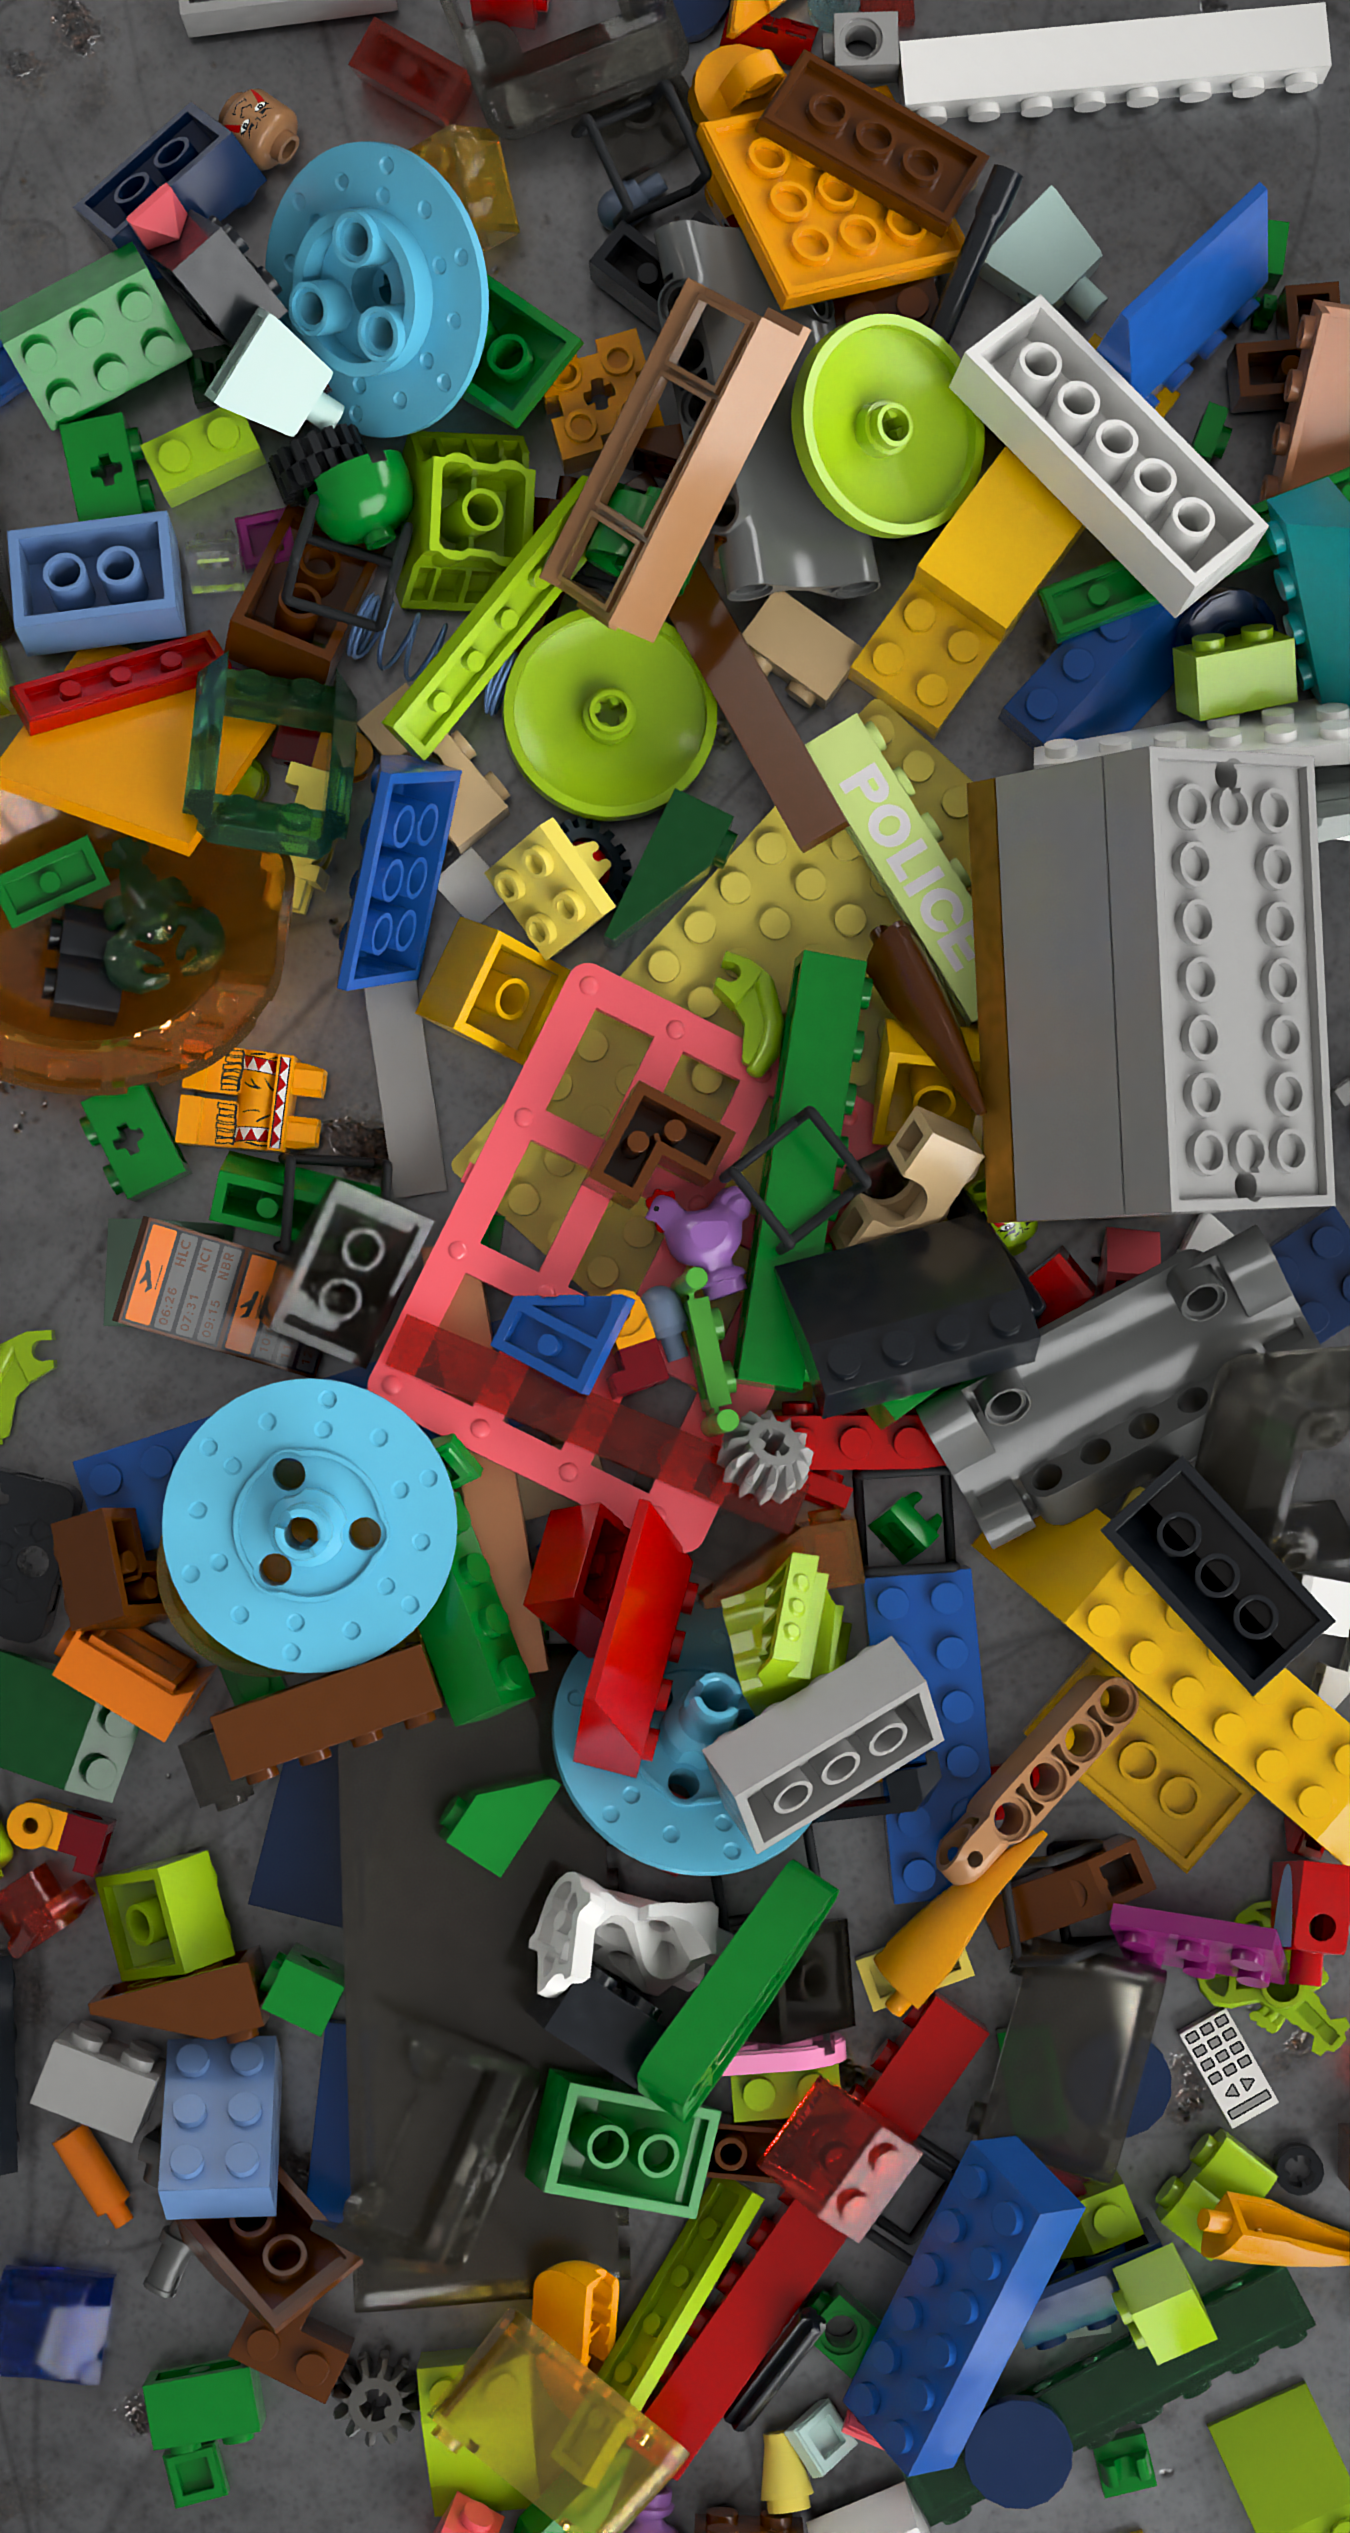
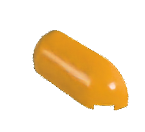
M581 2260L564 2261L547 2268L537 2276L533 2288L530 2341L531 2373L544 2399L568 2423L610 2354L616 2339L619 2281L603 2267Z

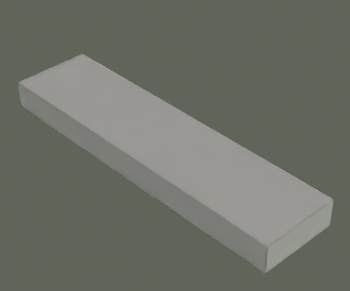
M412 980L364 988L388 1159L393 1167L392 1186L394 1199L448 1192L424 1022L421 1016L415 1014L420 1003L418 981Z

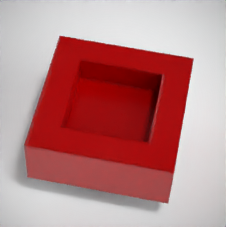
M809 1471V1477L800 1490L797 1489L795 1494L792 1493L791 1496L840 1515L847 1507L853 1488L843 1485L844 1476L835 1471Z

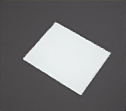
M470 847L441 873L438 890L464 918L481 924L504 901L499 897L495 888L484 874L490 867Z

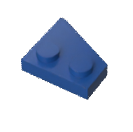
M611 1294V1296H514L490 1345L581 1394L589 1395L634 1305L635 1299L622 1294Z

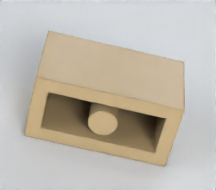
M785 591L771 594L742 633L766 677L772 672L788 684L785 691L807 708H811L815 703L825 710L847 680L851 665L863 650V647Z

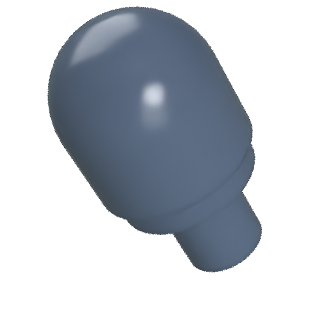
M658 171L638 184L633 177L627 182L625 180L622 181L632 201L633 210L648 204L668 190ZM614 188L607 191L601 197L597 207L600 222L610 231L616 228L612 222L622 209ZM648 216L636 220L629 225L633 227Z
M667 1286L651 1287L645 1291L641 1300L645 1305L656 1339L661 1340L668 1363L689 1356L681 1332L688 1330L686 1324L688 1318L680 1296L676 1291Z

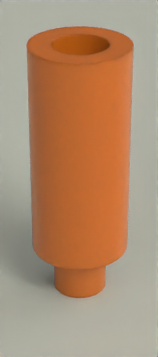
M80 2123L52 2142V2145L97 2217L106 2213L115 2229L120 2228L134 2218L125 2203V2200L131 2194L89 2126Z

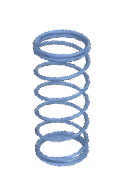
M374 592L370 593L360 607L357 616L376 621L381 604L379 594L375 596ZM393 600L386 627L380 632H375L368 644L367 642L372 631L352 626L346 646V653L348 657L352 656L355 660L362 658L369 652L380 635L377 649V665L383 671L390 668L397 661L407 645L403 669L405 679L410 682L418 678L429 664L433 655L435 657L442 648L448 624H443L424 662L412 677H409L408 669L411 650L422 616L421 612H418L397 652L383 666L382 651L388 624L395 606ZM517 652L509 656L497 671L495 677L493 676L486 685L484 695V711L486 715L490 713L492 717L497 714L503 703L506 683L512 666L518 657Z

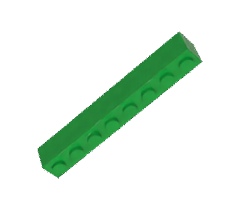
M803 950L795 959L768 1136L805 1107L813 1106L848 1149L849 1138L842 1136L841 1133L844 1115L851 1116L856 1100L857 1085L849 1083L852 1062L859 1063L865 1041V1032L857 1030L860 1009H868L872 995L873 979L865 977L868 961ZM810 1118L769 1149L764 1155L758 1195L789 1234H792L841 1195L840 1190L833 1189L836 1168L843 1169L845 1163ZM756 1210L745 1279L748 1289H745L743 1292L732 1363L736 1384L795 1393L803 1390L804 1381L810 1382L774 1272V1266L832 1251V1243L825 1242L828 1221L835 1222L838 1211L799 1241L792 1250L779 1255L776 1252V1246L782 1241Z

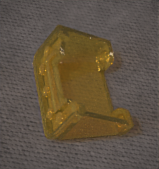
M510 2307L427 2413L437 2423L431 2432L433 2436L455 2454L459 2452L462 2446H465L565 2529L564 2533H623L672 2479L690 2456V2453L565 2348L523 2314Z

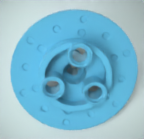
M361 141L339 145L318 155L297 174L287 188L274 216L269 234L265 269L281 286L283 291L277 295V298L288 310L279 321L333 371L332 378L323 392L345 407L342 417L337 423L338 425L346 423L348 426L353 424L358 428L361 435L378 438L398 437L416 433L440 420L455 406L472 381L482 355L488 325L489 289L485 261L476 230L467 210L450 184L428 162L407 149L385 142Z
M316 1378L291 1379L256 1388L229 1402L206 1420L185 1446L173 1469L166 1490L162 1516V1537L166 1563L180 1598L196 1621L215 1640L235 1654L268 1668L295 1673H325L365 1663L390 1650L413 1632L434 1606L446 1584L454 1559L458 1529L455 1496L447 1469L433 1443L418 1424L393 1403L367 1389L350 1383ZM293 1458L303 1465L306 1475L300 1487L289 1488L278 1480L276 1470L277 1465L282 1459ZM299 1517L304 1520L306 1518L312 1520L318 1531V1541L310 1537L303 1541V1543L297 1541L291 1530L293 1519ZM368 1517L377 1522L381 1529L379 1543L372 1547L359 1545L354 1540L351 1530L355 1520ZM272 1553L281 1554L290 1561L292 1571L289 1580L274 1582L265 1575L263 1561L267 1555Z
M695 1602L691 1615L680 1614L677 1630L686 1632L678 1664L670 1661L667 1663L664 1678L674 1680L666 1712H654L650 1727L660 1729L652 1762L641 1760L637 1778L573 1762L583 1698L594 1658H588L578 1651L566 1670L556 1695L552 1716L553 1751L562 1782L571 1800L586 1821L610 1844L628 1856L661 1870L693 1876H718L747 1870L769 1861L785 1851L810 1826L812 1822L761 1853L756 1854L724 1808L702 1750L713 1744L723 1733L736 1730L738 1725L742 1726L756 1717L741 1690L722 1606ZM679 1784L688 1791L690 1798L683 1799L675 1796L670 1791L668 1785Z

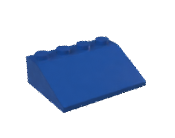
M1261 182L1256 184L1119 314L1097 347L1096 351L1154 409L1160 403L1155 396L1165 387L1171 393L1179 388L1194 371L1190 363L1198 355L1206 361L1220 348L1228 338L1223 331L1230 324L1233 323L1240 329L1260 308L1261 304L1255 298L1268 282V189Z
M381 755L380 764L375 768L371 778L370 786L373 799L370 814L364 821L360 832V844L363 848L359 868L354 873L349 887V895L352 899L349 917L339 936V949L342 952L338 967V989L350 991L419 979L462 770L426 760L423 761L408 755Z

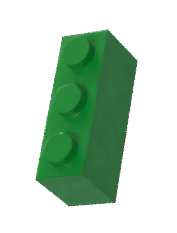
M229 1150L219 1170L209 1220L281 1237L285 1164ZM296 1167L291 1240L367 1258L379 1221L381 1187Z

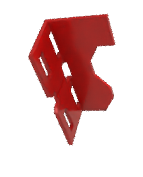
M728 11L720 46L742 44L753 48L771 49L782 63L794 66L804 49L811 53L813 41L819 31V27L785 17L775 18L774 20V17L769 13L736 38L731 39L726 38L729 18ZM763 25H767L770 27L772 25V27L777 28L778 31L777 33H774L768 30L762 29ZM786 31L800 36L806 37V39L787 34Z

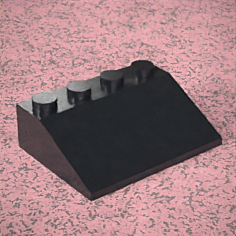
M984 1211L774 1266V1272L822 1419L1035 1362L1041 1340L1037 1324L1024 1287L991 1223H988Z

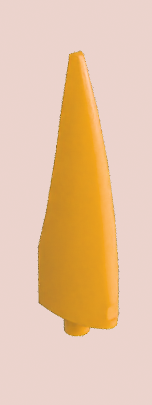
M1041 1830L1005 1849L988 1870L975 1882L965 1885H951L908 1921L887 1942L885 1948L874 1956L873 1961L877 1968L896 1989L885 2002L887 2009L892 2014L902 2017L911 2005L919 2009L948 1976L995 1897L1043 1842L1048 1833Z
M1227 2191L1214 2210L1203 2208L1197 2217L1198 2228L1204 2231L1201 2243V2254L1203 2257L1246 2264L1285 2267L1350 2266V2232L1297 2213L1271 2199Z

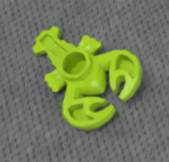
M1271 1900L1252 1904L1240 1912L1233 1922L1247 1925L1257 1923L1260 1927L1270 1928ZM1284 1950L1288 1962L1284 1985L1269 1982V1987L1254 1988L1239 1984L1236 1980L1237 1977L1215 1974L1213 1979L1196 1978L1200 1992L1214 2006L1233 2009L1239 2006L1260 2003L1262 2007L1249 2014L1250 2020L1256 2021L1258 2026L1266 2028V2031L1271 2034L1276 2033L1286 2019L1292 2025L1298 2026L1302 2031L1309 2032L1314 2036L1311 2051L1320 2057L1326 2051L1335 2052L1347 2040L1345 2032L1350 2028V2024L1346 2017L1332 2020L1326 2014L1327 2010L1320 2002V1998L1314 1993L1321 1987L1288 1983L1291 1951ZM1324 1967L1322 1974V1986L1325 1985L1329 1980V1976L1327 1972L1324 1971Z

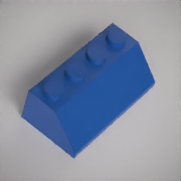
M1159 603L1063 641L1007 702L998 719L1033 751L1034 747L1044 746L1046 742L1054 739L1079 740L1130 731L1175 682L1172 648H1174L1176 628L1184 612L1174 618Z

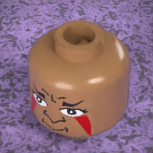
M257 88L249 89L244 93L237 92L226 101L220 112L218 122L234 134L260 171L272 169L279 163L285 164L296 153L299 146L296 114L264 90Z

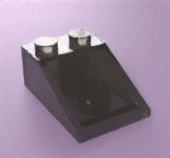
M335 1177L295 1239L289 1253L285 1255L278 1266L256 1316L269 1329L367 1369L434 1221Z

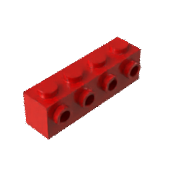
M784 1401L782 1402V1409H767V1411H772L777 1421L783 1422L791 1418V1429L794 1432L807 1433L805 1446L814 1452L812 1463L809 1466L810 1470L924 1469L947 1466L929 1437L915 1407L883 1430L879 1429L865 1408L822 1419L819 1409H814V1402Z

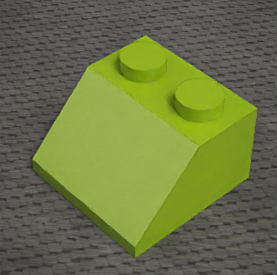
M208 1850L175 1855L95 1877L122 1982L183 1975L235 1955L231 1940V1927L225 1917L217 1887V1874L211 1864Z

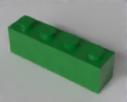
M454 1492L458 1529L452 1567L436 1603L418 1625L455 1727L491 1718L536 1696L529 1679L528 1668L520 1655L510 1628L508 1615L502 1607L490 1575L489 1564L483 1556L471 1524L470 1514L463 1503L460 1492Z

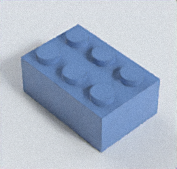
M167 510L7 531L14 628L27 657L187 637L178 540Z
M256 2036L252 2039L233 2044H227L226 2037L212 2040L204 2038L168 2039L158 2193L166 2220L276 2216L283 2071L276 2036Z

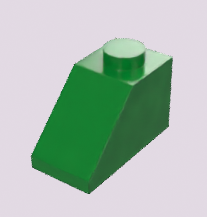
M541 1773L468 1789L463 1798L456 1795L446 1806L439 1819V1824L444 1827L438 1836L501 1878L562 1784Z

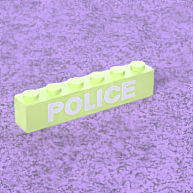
M856 713L808 742L805 746L850 824L849 827L845 828L901 920L913 928L942 986L969 1027L978 1021L972 898L966 888L971 886V880L960 861L956 857L948 861L938 845L944 838L932 816L928 812L920 816L909 797L915 794V790L905 772L899 766L892 770L881 752L887 749V745L872 721L863 724Z

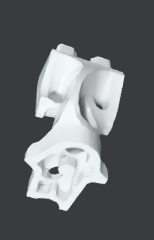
M566 1872L552 1887L545 1901L535 1933L529 1939L528 1948L537 1951V1994L546 1998H556L566 1991L572 1983H583L589 1979L592 1960L637 1987L642 1992L659 1996L672 1985L687 1992L696 1988L704 1977L705 1963L713 1966L734 1937V1934L718 1927L719 1908L711 1901L661 1903L605 1889L596 1881L577 1872Z

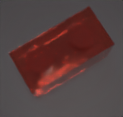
M375 16L348 64L360 80L450 132L477 85L465 68Z

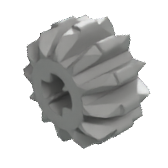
M771 1410L762 1414L761 1417L749 1411L745 1416L741 1417L736 1429L725 1433L722 1437L723 1442L718 1452L716 1463L725 1468L723 1482L736 1483L739 1486V1498L750 1493L755 1496L760 1506L769 1501L770 1498L781 1505L784 1500L789 1499L792 1493L795 1494L797 1489L800 1490L809 1477V1466L812 1463L814 1452L805 1446L807 1433L794 1432L791 1429V1418L783 1422L777 1421Z

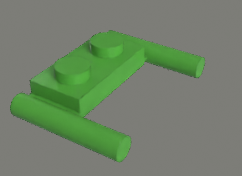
M693 1267L676 1278L671 1283L670 1288L680 1296L688 1318L686 1322L688 1330L685 1331L702 1411L706 1412V1417L701 1422V1431L707 1437H716L736 1429L739 1424V1416L734 1410H719V1408L732 1404L730 1394L737 1392V1384L730 1360L723 1361L718 1340L725 1339L721 1312L718 1307L711 1308L708 1296L697 1299L694 1297V1293L706 1285L708 1275L704 1269Z

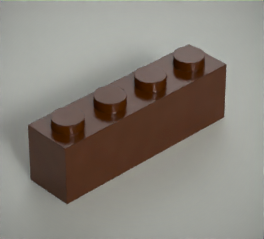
M422 1640L384 1653L365 1663L333 1671L218 1711L210 1717V1721L231 1781L246 1777L248 1785H252L279 1775L277 1765L298 1758L300 1766L303 1767L332 1756L330 1746L347 1740L351 1741L353 1748L384 1738L382 1728L403 1721L405 1730H409L430 1723L437 1719L434 1710L442 1708L445 1701Z

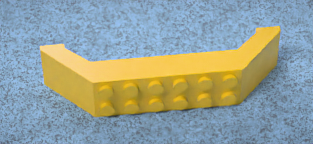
M1097 1508L1065 1525L1046 1523L1039 1516L1034 1519L1036 1528L994 1550L983 1531L971 1543L974 1549L1060 1620L1306 1832L1341 1865L1350 1866V1723L1286 1668L1255 1696H1252L1100 1531L1111 1519Z

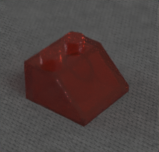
M819 2075L756 2165L814 2215L857 2243H860L924 2153L902 2127L822 2075Z

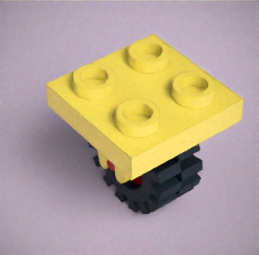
M552 817L539 825L484 872L499 897L503 899L526 932L530 941L534 943L546 961L561 952L616 907L615 904L622 899L632 878L631 875L625 874L632 868L630 859L621 860L620 858L626 852L623 844L620 843L614 846L610 841L614 838L615 834L609 829L603 834L599 833L601 824L594 820L587 826L585 818H576L572 822L568 819L558 825Z

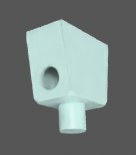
M1052 185L991 246L979 274L983 280L1023 307L1041 294L1056 310L1066 303L1086 323L1108 301V297L1089 280L1099 267L1103 256L1101 250Z
M259 306L204 394L220 407L290 437H294L305 419L321 430L331 425L334 429L342 417L345 408L343 404L323 392L332 378L333 371L281 321Z

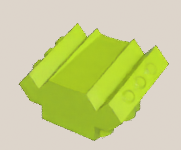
M418 431L407 435L402 456L412 481L414 502L413 508L404 524L411 522L414 529L405 564L401 569L395 590L400 608L472 611L533 536L536 470L529 469L530 452L524 436Z
M792 1552L767 1582L744 1593L721 1600L723 1617L730 1638L741 1690L755 1717L761 1715L771 1704L782 1702L806 1688L816 1677L830 1673L845 1664L852 1623L842 1622L844 1606L835 1605L827 1590L829 1574L817 1572L819 1556Z

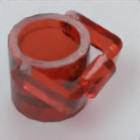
M45 1861L0 1891V1923L10 1937L7 1947L11 1955L19 1959L84 1914L96 1896V1893L89 1884L82 1879L64 1890Z

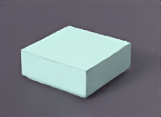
M829 2398L818 2400L783 2432L812 2478L823 2477L858 2444L854 2437L841 2432L844 2421Z

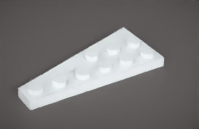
M1314 698L1205 721L1194 719L1079 740L1054 739L1046 742L1044 746L1034 747V769L1146 746L1314 756V767L1350 764V709L1344 703L1320 704Z

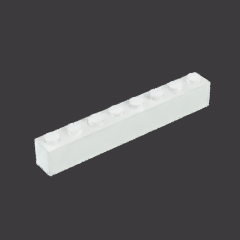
M1326 2L899 41L898 85L900 104L938 126L944 124L947 118L968 116V120L972 122H987L997 119L1000 113L1021 112V115L1024 117H1041L1050 114L1054 108L1074 107L1076 112L1087 113L1101 110L1108 103L1127 102L1129 107L1141 108L1154 105L1159 99L1180 97V101L1185 103H1195L1209 99L1212 94L1233 92V96L1237 98H1249L1260 95L1265 89L1285 87L1289 93L1307 92L1315 89L1318 84H1323L1332 66Z

